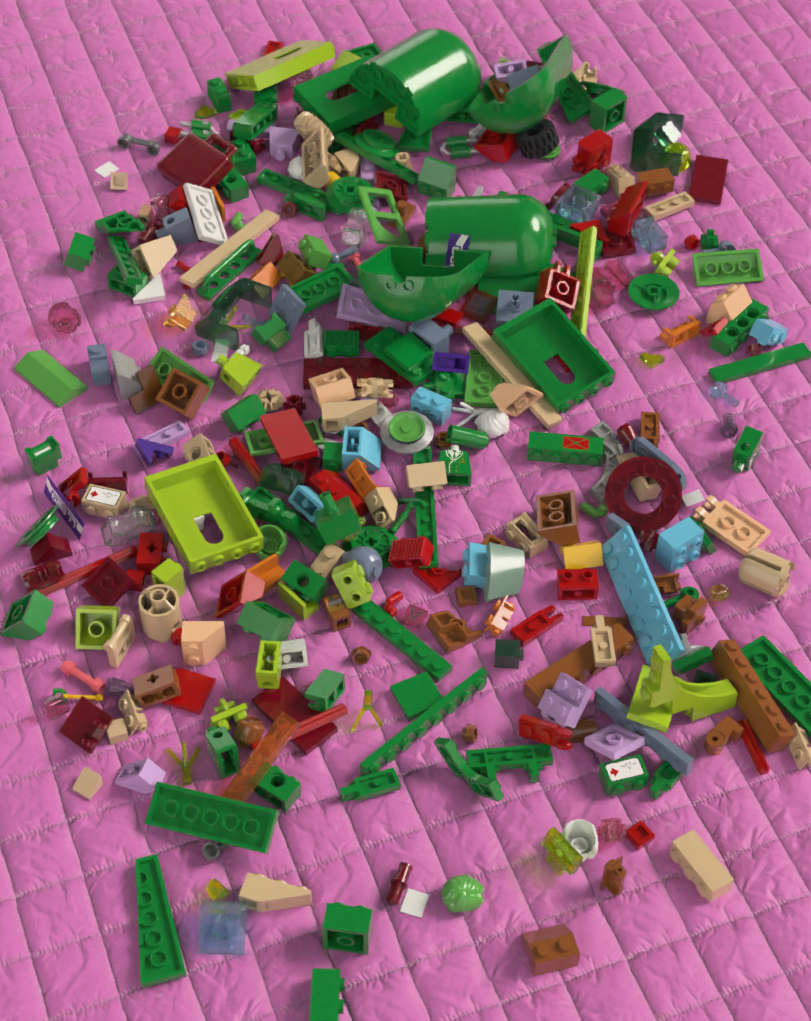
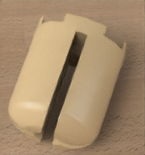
M752 548L746 553L745 558L740 564L739 579L743 584L779 599V595L783 596L790 584V571H795L796 565L794 562L761 548Z

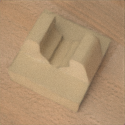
M111 172L110 189L127 190L128 172Z

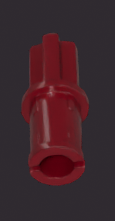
M400 862L395 877L390 881L391 887L386 897V901L390 905H397L403 891L408 887L407 881L413 869L409 863Z

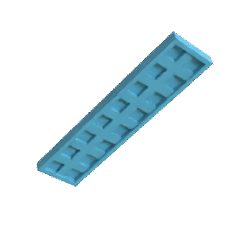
M625 525L602 545L604 562L624 610L627 613L647 665L651 667L650 658L653 646L660 644L670 656L672 662L685 652L633 530L630 526Z

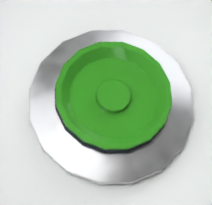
M401 411L392 414L383 422L380 431L382 442L388 449L407 455L419 453L427 448L433 440L434 434L430 420L415 411Z

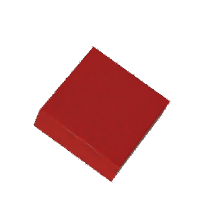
M642 820L624 832V836L637 850H640L655 839V834Z

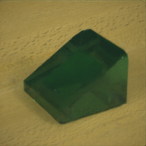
M697 669L693 683L716 682L717 675Z

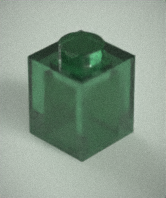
M671 121L660 126L652 134L663 150L667 147H674L678 143L677 140L682 136Z
M496 639L494 668L519 669V661H523L524 649H520V640Z

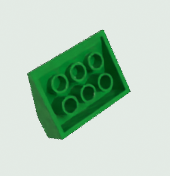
M548 266L526 275L482 277L478 282V300L479 298L480 300L482 299L481 304H485V306L479 307L477 313L479 314L484 309L486 310L484 314L497 315L499 290L534 293L533 307L538 305L534 302L540 274Z

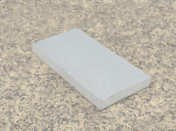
M185 183L183 189L199 240L217 245L223 244L228 239L213 191Z

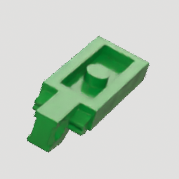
M289 192L284 196V202H293L298 208L297 212L318 221L325 219V204L298 193Z
M665 760L653 774L649 796L657 800L663 791L668 793L683 774L677 772Z
M389 768L354 778L353 782L349 783V786L340 788V796L342 802L353 799L361 801L400 790L401 784L395 769Z

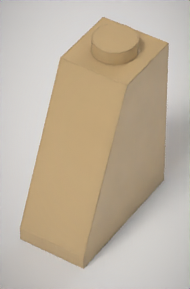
M171 235L131 249L139 271L147 274L148 280L156 277L177 252Z

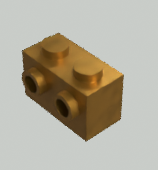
M287 250L276 265L280 270V275L289 280L288 284L290 286L316 274L299 254Z

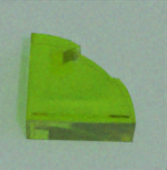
M202 105L194 113V116L198 119H208L217 113L216 109Z
M649 352L640 354L639 358L650 369L665 362L664 356L649 354Z
M212 878L206 887V892L213 901L226 898L229 893L228 889L215 878Z

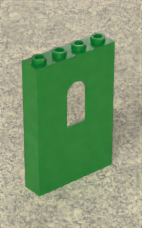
M374 54L294 86V101L302 107L303 111L313 114L326 124V127L329 128L332 134L397 106L378 90L376 97L371 100L356 87L354 88L357 92L339 100H330L326 97L328 92L349 84L348 81L354 69L375 57Z
M551 297L493 330L492 339L532 385L543 393V397L558 414L566 413L572 406L581 404L589 396H595L599 390L604 387L608 388L614 383L616 372ZM558 354L574 373V382L570 384L561 383L544 362Z

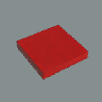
M178 667L176 674L179 678L182 695L163 701L162 704L200 715L216 684V679Z

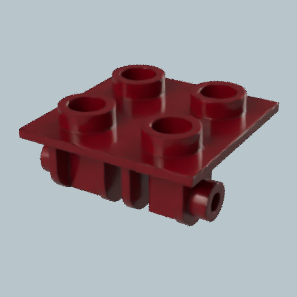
M56 559L19 573L28 591L40 589L43 585L56 583L66 577L61 569L60 561Z

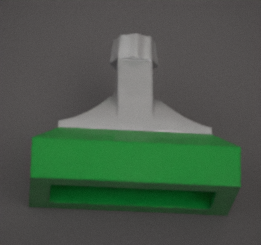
M686 633L679 635L685 652L678 656L672 665L679 676L714 660L715 657L709 646L689 644Z

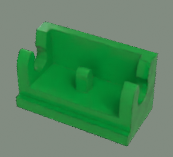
M324 668L305 692V698L316 702V704L310 702L308 707L320 712L332 708L345 691L344 674Z

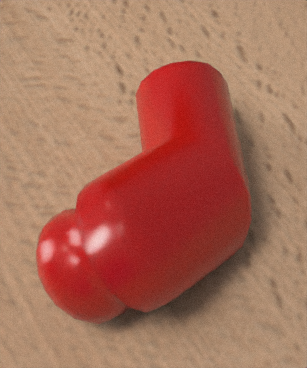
M397 591L386 598L383 610L393 618L397 615L396 612H398L394 608L395 604L403 599L402 592Z

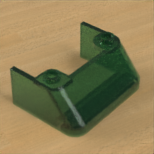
M657 112L634 129L630 162L631 170L644 172L668 167L672 176H678L682 154L665 152L664 145L653 143V135L681 137L684 115Z
M248 278L237 280L221 292L195 324L196 335L236 351L239 349L238 329L224 324L227 320L226 316L240 299L270 309L272 305V288Z

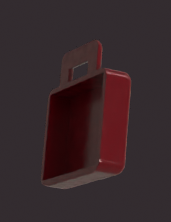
M188 133L158 162L157 169L165 179L177 187L182 186L183 188L185 183H190L211 190V187H215L233 169L230 158L237 152L238 148L216 133H211L205 140H202L193 133ZM212 144H216L217 146L225 150V152L222 153L221 151L213 147Z

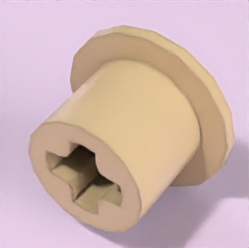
M399 152L396 154L395 161L411 170L413 169L408 153Z

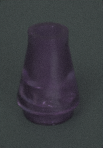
M725 413L722 416L719 429L720 434L727 439L735 437L738 432V427L731 413Z
M115 677L107 678L104 694L109 695V697H122L126 690H129L130 694H134L133 684Z

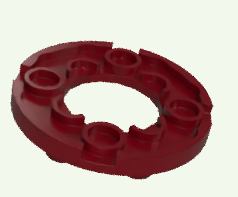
M647 456L633 457L619 464L610 474L605 487V503L610 514L614 513L629 523L633 532L637 533L641 531L647 532L648 529L657 531L667 526L677 515L682 501L681 483L674 470L665 462ZM649 477L660 485L662 500L654 511L638 513L626 504L624 491L627 484L633 479Z

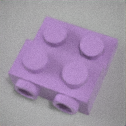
M561 672L553 689H546L538 708L542 710V716L550 720L554 718V723L560 725V727L565 728L569 726L575 728L593 690Z

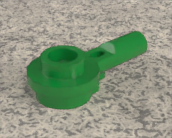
M689 586L681 589L680 595L665 600L664 604L666 608L672 607L686 594L694 599H699L698 590Z

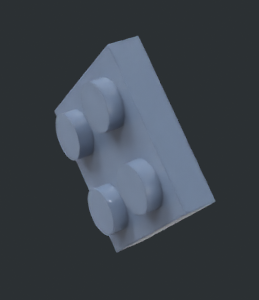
M282 284L268 314L272 317V314L275 312L287 325L285 330L288 334H292L306 304L288 285Z

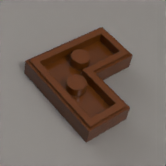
M148 365L135 372L142 389L127 397L134 414H139L159 402L156 400V397L162 385L153 365Z

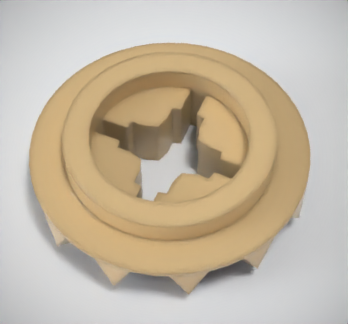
M266 387L265 391L259 390L257 394L267 412L275 411L283 405V395L274 388L268 390Z

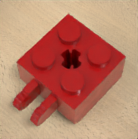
M598 129L579 140L577 155L572 158L574 163L571 168L572 171L586 175L593 169L600 170L607 167L611 162L613 138L601 129Z
M557 260L553 268L548 267L541 271L534 303L540 304L551 297L559 308L567 314L575 309L580 280L570 276V265H565L561 272L562 263Z

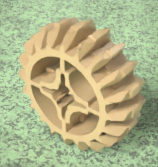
M303 111L296 117L294 127L305 140L321 126L324 128L327 148L334 141L332 132L329 131L326 124L313 114Z

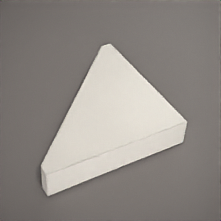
M160 274L154 277L133 298L134 305L166 300Z

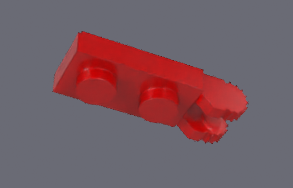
M550 605L510 630V635L524 647L553 626L558 625L564 619V615L558 613L549 618L555 612V607Z
M524 714L519 717V736L548 744L560 750L568 751L572 748V743L565 740L572 738L573 732L571 730Z

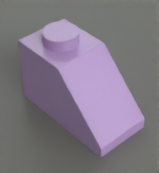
M525 59L494 65L497 80L509 84L507 74L527 68Z
M149 758L123 765L114 783L146 794L155 790L157 781L163 783L162 780L166 772Z

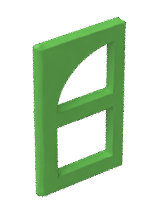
M358 186L357 190L376 243L409 246L410 241L392 191ZM369 196L387 198L392 213L374 211ZM378 220L395 222L400 237L384 229Z

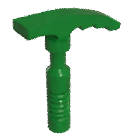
M402 498L397 500L398 505L407 504V508L399 515L389 529L393 534H396L400 526L407 519L409 512L416 505H426L422 499Z

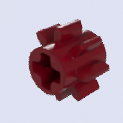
M290 395L286 397V402H283V410L295 408L299 416L303 415V410L306 409V402H303V397Z
M648 529L647 532L641 531L637 537L641 541L639 546L649 552H652L653 549L656 550L659 534L651 529Z

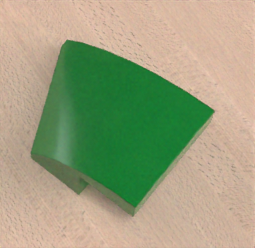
M125 210L95 221V227L103 234L146 231L141 221L135 219L132 214L128 215Z

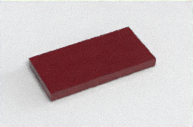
M696 154L689 195L695 202L721 205L729 159Z
M284 676L280 678L278 689L266 688L252 698V704L280 731L321 713L308 707L310 701ZM329 722L291 741L305 755H308L338 732V727L333 722Z

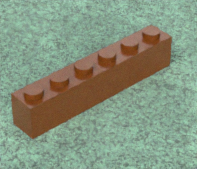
M619 623L610 627L612 629L616 661L623 655L627 656L631 653L634 637ZM591 640L524 682L523 694L538 710H540L538 705L546 689H553L561 672L583 684L586 679L598 675L605 668L595 667Z
M719 640L711 650L715 657L714 660L710 661L720 678L722 680L728 679L738 692L736 703L768 753L784 751L796 734L735 640Z

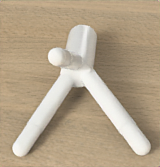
M460 402V405L465 408L452 407L453 411L472 413L456 425L460 427L475 416H479L484 410L490 409H475L463 402Z

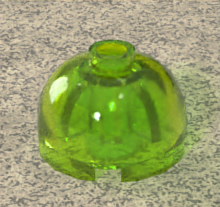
M681 142L667 143L661 149L658 160L659 166L661 168L668 167L672 173L686 171L691 163L689 148Z

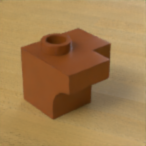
M686 594L675 605L672 618L680 623V634L686 633L688 635L696 626H700L704 622L707 601L704 598L694 599Z

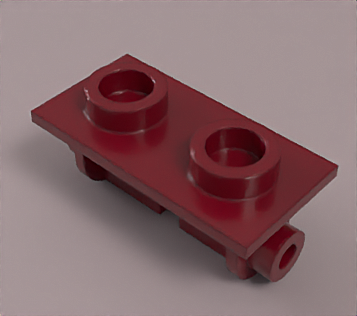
M376 116L366 119L355 129L351 136L354 137L355 134L366 129L377 130L380 124L376 123Z
M159 218L154 223L150 222L148 224L146 233L142 232L137 239L139 241L138 246L158 239L155 230L165 228L164 225L157 223Z
M349 321L348 331L359 330L360 340L368 341L384 330V328H381V326H365L355 323V321Z

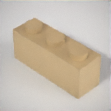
M694 829L672 841L670 848L671 858L675 863H679L685 876L694 882L699 894L702 897H706L709 903L731 891L734 882L733 877Z

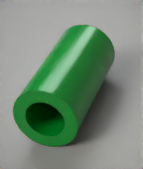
M451 424L447 429L446 442L483 450L489 444V437L486 432Z

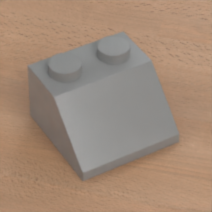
M110 350L114 377L121 401L128 400L127 397L142 389L135 372L140 370V367L135 365L133 358L116 350Z

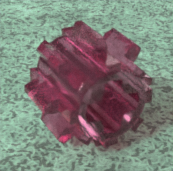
M621 818L601 820L602 825L598 826L599 836L603 837V842H619L623 840V835L626 834V825L622 824Z

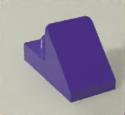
M434 351L432 370L468 374L470 355Z
M137 438L135 441V447L148 467L151 464L153 454H156L158 458L167 459V457L170 458L174 451L172 446L141 438Z

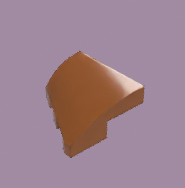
M447 610L430 614L426 625L447 653L460 649L482 636L481 630H471L466 627V621L456 618L454 614Z

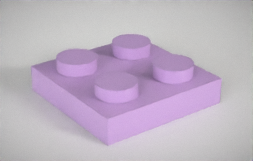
M613 723L584 738L587 747L612 760L620 759L622 756L645 745V737L617 723Z

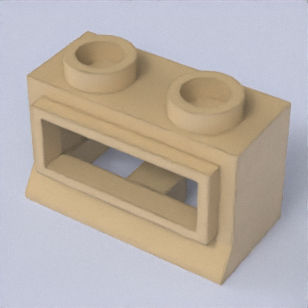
M525 512L506 524L505 535L507 539L512 541L518 549L524 550V554L529 559L548 548L549 540L538 534L537 524ZM526 527L529 530L530 537H536L537 539L531 541L520 528Z

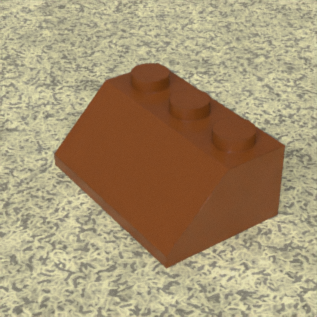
M574 489L537 495L538 534L560 546L580 543L579 514Z

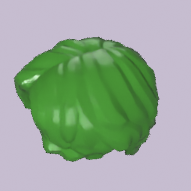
M277 525L260 526L259 529L264 536V546L262 550L256 552V555L263 561L276 553L279 560L287 547L285 532Z
M466 874L450 877L443 884L441 894L443 903L452 913L477 910L484 900L481 896L484 886L478 880Z

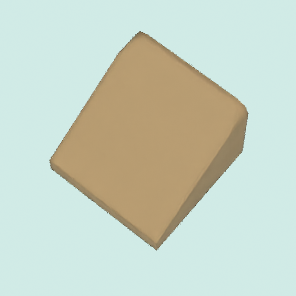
M84 767L72 789L90 800L103 785L102 777Z

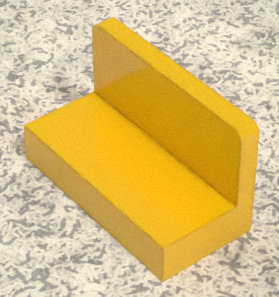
M597 540L559 546L560 554L564 557L565 569H583L603 566L604 564L602 545Z

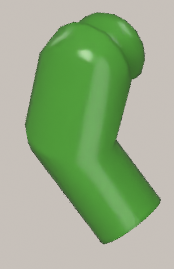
M236 212L231 221L232 227L237 232L246 225L245 222L241 223L243 218L241 212Z
M584 502L580 507L582 512L592 518L605 517L609 513L606 503H601L598 508H594Z

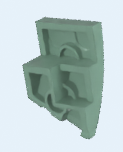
M489 542L486 546L488 563L484 567L487 583L483 586L484 599L487 603L493 599H503L506 595L510 597L518 595L523 581L525 565L524 550Z

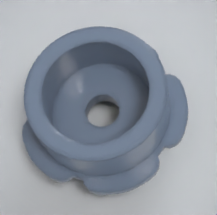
M196 340L193 343L192 351L195 355L203 356L208 353L209 345L205 340Z

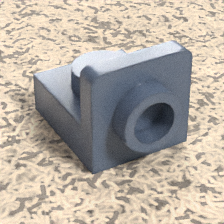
M614 513L607 517L606 529L613 535L625 525L630 526L629 523Z

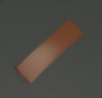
M627 613L624 618L604 617L605 626L611 627L619 623L625 628ZM583 616V626H594L595 616Z

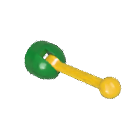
M53 688L52 704H63L67 699H80L81 696L101 702L104 697L100 693L97 695H68L64 689Z

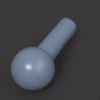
M357 246L340 253L332 252V258L329 263H340L342 259L359 252Z

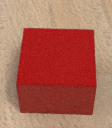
M170 126L164 134L165 142L176 145L183 138V136H180V131H183V129Z
M128 568L126 573L135 581L128 590L141 592L146 579L145 571Z

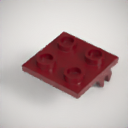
M81 696L59 732L86 752L92 754L114 718L87 698Z

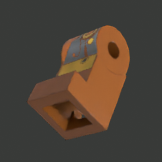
M335 593L322 597L323 608L333 631L336 632L351 627L350 613L342 603L339 594ZM345 620L342 624H337V621Z
M730 716L725 717L706 735L705 751L710 755L720 754L723 746L730 740L737 743L742 738L744 728Z

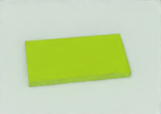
M643 664L626 718L667 733L672 717L670 711L662 704L651 708L646 700L644 701L641 698L640 688L642 686V679L649 677V671L651 670V667Z

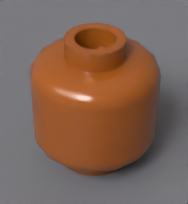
M246 716L239 720L234 733L235 739L239 741V746L250 749L252 743L262 739L265 727L261 724L262 721L260 719Z

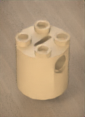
M156 584L142 591L138 601L142 630L149 638L166 643L170 640L171 634L176 629L182 628L181 608L177 591L164 584Z

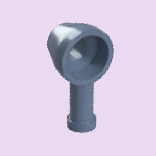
M722 240L718 248L704 249L703 253L736 249L730 241Z

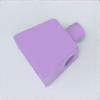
M270 127V155L275 156L279 161L284 160L285 157L292 158L301 142L298 131L292 128Z

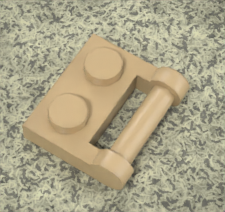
M123 614L120 617V623L116 630L103 645L104 650L107 651L109 664L114 668L119 667L136 638L133 619L127 614Z

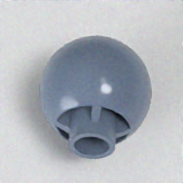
M357 546L345 552L341 557V565L356 560L357 564L361 565L364 570L366 582L370 584L376 581L382 573V559L379 553L371 547Z

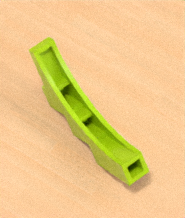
M661 644L653 646L649 677L642 679V686L640 688L641 698L644 701L646 700L651 708L662 704L665 708L667 707L671 714L683 711L691 721H695L736 707L738 692L728 679L710 683H690L677 679L672 674L671 658Z

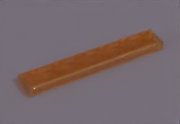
M282 711L221 797L246 802L301 724Z

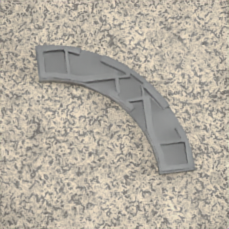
M601 421L590 429L589 434L592 437L604 438L605 470L599 481L590 488L589 493L599 502L605 503L607 480L612 471L620 464L616 458L617 455L624 454V451L614 431L604 421Z

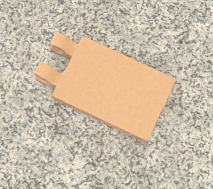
M712 495L706 498V503L703 507L699 506L694 511L693 519L695 521L702 522L701 526L744 556L752 548H758L771 533V530L725 499L719 502Z

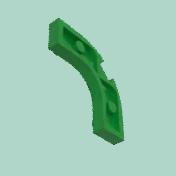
M438 737L433 742L450 769L459 779L464 777L474 792L497 802L505 797L501 791V785L496 779L479 775L467 765V761L456 750L457 745L453 740Z

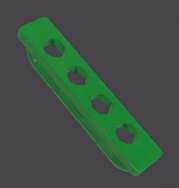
M252 239L246 240L205 276L202 286L196 290L197 295L207 301H211L257 259L262 250L255 246V242ZM245 256L250 257L249 259H246V260H245V259H242V257H245ZM232 266H238L239 268H237V269H232L231 267H232ZM223 275L228 276V278H225V279L220 278V277L223 276ZM217 285L218 287L210 288L209 286Z

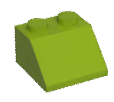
M80 605L76 608L75 649L104 650L103 645L111 638L120 623L121 606Z

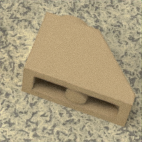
M350 149L334 153V156L339 160V165L343 168L340 174L343 177H356L359 170V154Z

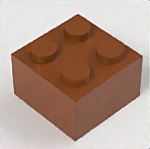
M173 367L156 400L193 420L210 387Z

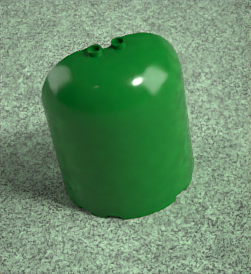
M428 28L412 34L358 66L351 73L348 82L371 100L376 97L378 90L397 105L395 119L416 136H420L472 102L481 88V73L473 51L464 40L450 31L440 28Z
M567 34L538 50L546 63L539 66L540 71L529 80L507 92L504 102L497 101L488 85V82L496 74L489 76L468 106L467 112L484 128L501 134L524 132L541 122L550 111L572 70L573 50Z
M525 194L440 197L429 198L427 201L425 214V247H428L426 248L425 259L427 265H445L450 233L470 236L468 250L489 251L488 265L482 277L517 276L536 272L544 268L551 261L553 247H557V227H554L547 207L535 197Z
M389 245L358 265L359 282L367 299L377 310L386 316L403 322L426 321L443 313L477 285L486 271L489 251L455 249L454 266L423 264V247Z

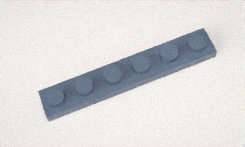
M601 686L594 691V704L600 711H604L614 722L645 737L644 746L652 749L659 758L667 760L677 772H681L686 777L692 773L693 758L656 729L627 719L629 708Z

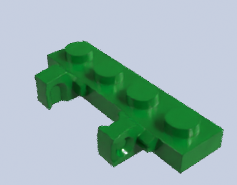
M244 487L239 492L254 519H259L271 525H277L284 530L297 533L300 529L297 515L284 510L281 499L274 497L267 504L254 499L251 488Z
M548 744L466 750L467 765L473 771L480 772L481 775H486L487 778H494L496 780V773H500V770L523 768V771H528L530 783L539 782L538 776L539 771L543 769L542 766H551L554 761L551 746Z

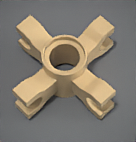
M382 378L357 379V386L362 387L357 389L358 397H393V390L388 389L393 387V380H383Z

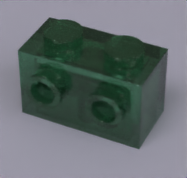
M270 463L263 467L259 485L291 496L297 485L303 486L306 474L300 473L295 469L282 467L278 463Z

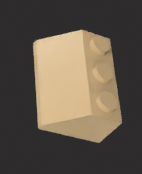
M321 126L302 144L303 183L319 190L330 179L327 141L324 128Z

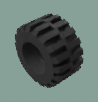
M543 119L531 129L515 134V139L522 156L528 159H537L550 154L559 143V137L554 124L549 119Z

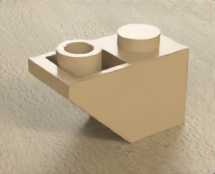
M376 487L363 497L378 527L384 529L395 521L398 502L390 487Z

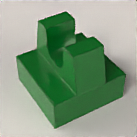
M707 229L706 234H701L700 244L702 251L719 247L718 235H714V229Z

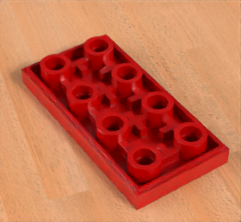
M295 408L260 416V422L282 464H291L294 461L318 456V449Z

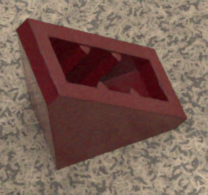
M272 233L255 260L256 263L263 265L270 261L276 262L281 260L284 255L278 234Z
M48 532L30 548L35 566L55 559L59 560L73 556L67 538Z

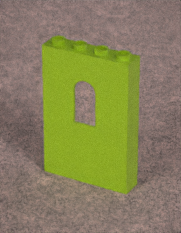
M300 40L224 74L229 88L260 91L336 57L335 47L329 41Z
M217 454L144 477L145 490L190 574L202 572L205 569L222 565L230 560L239 559L242 556L256 553L263 549L264 536ZM211 513L224 536L223 540L216 544L208 543L204 539L194 518Z

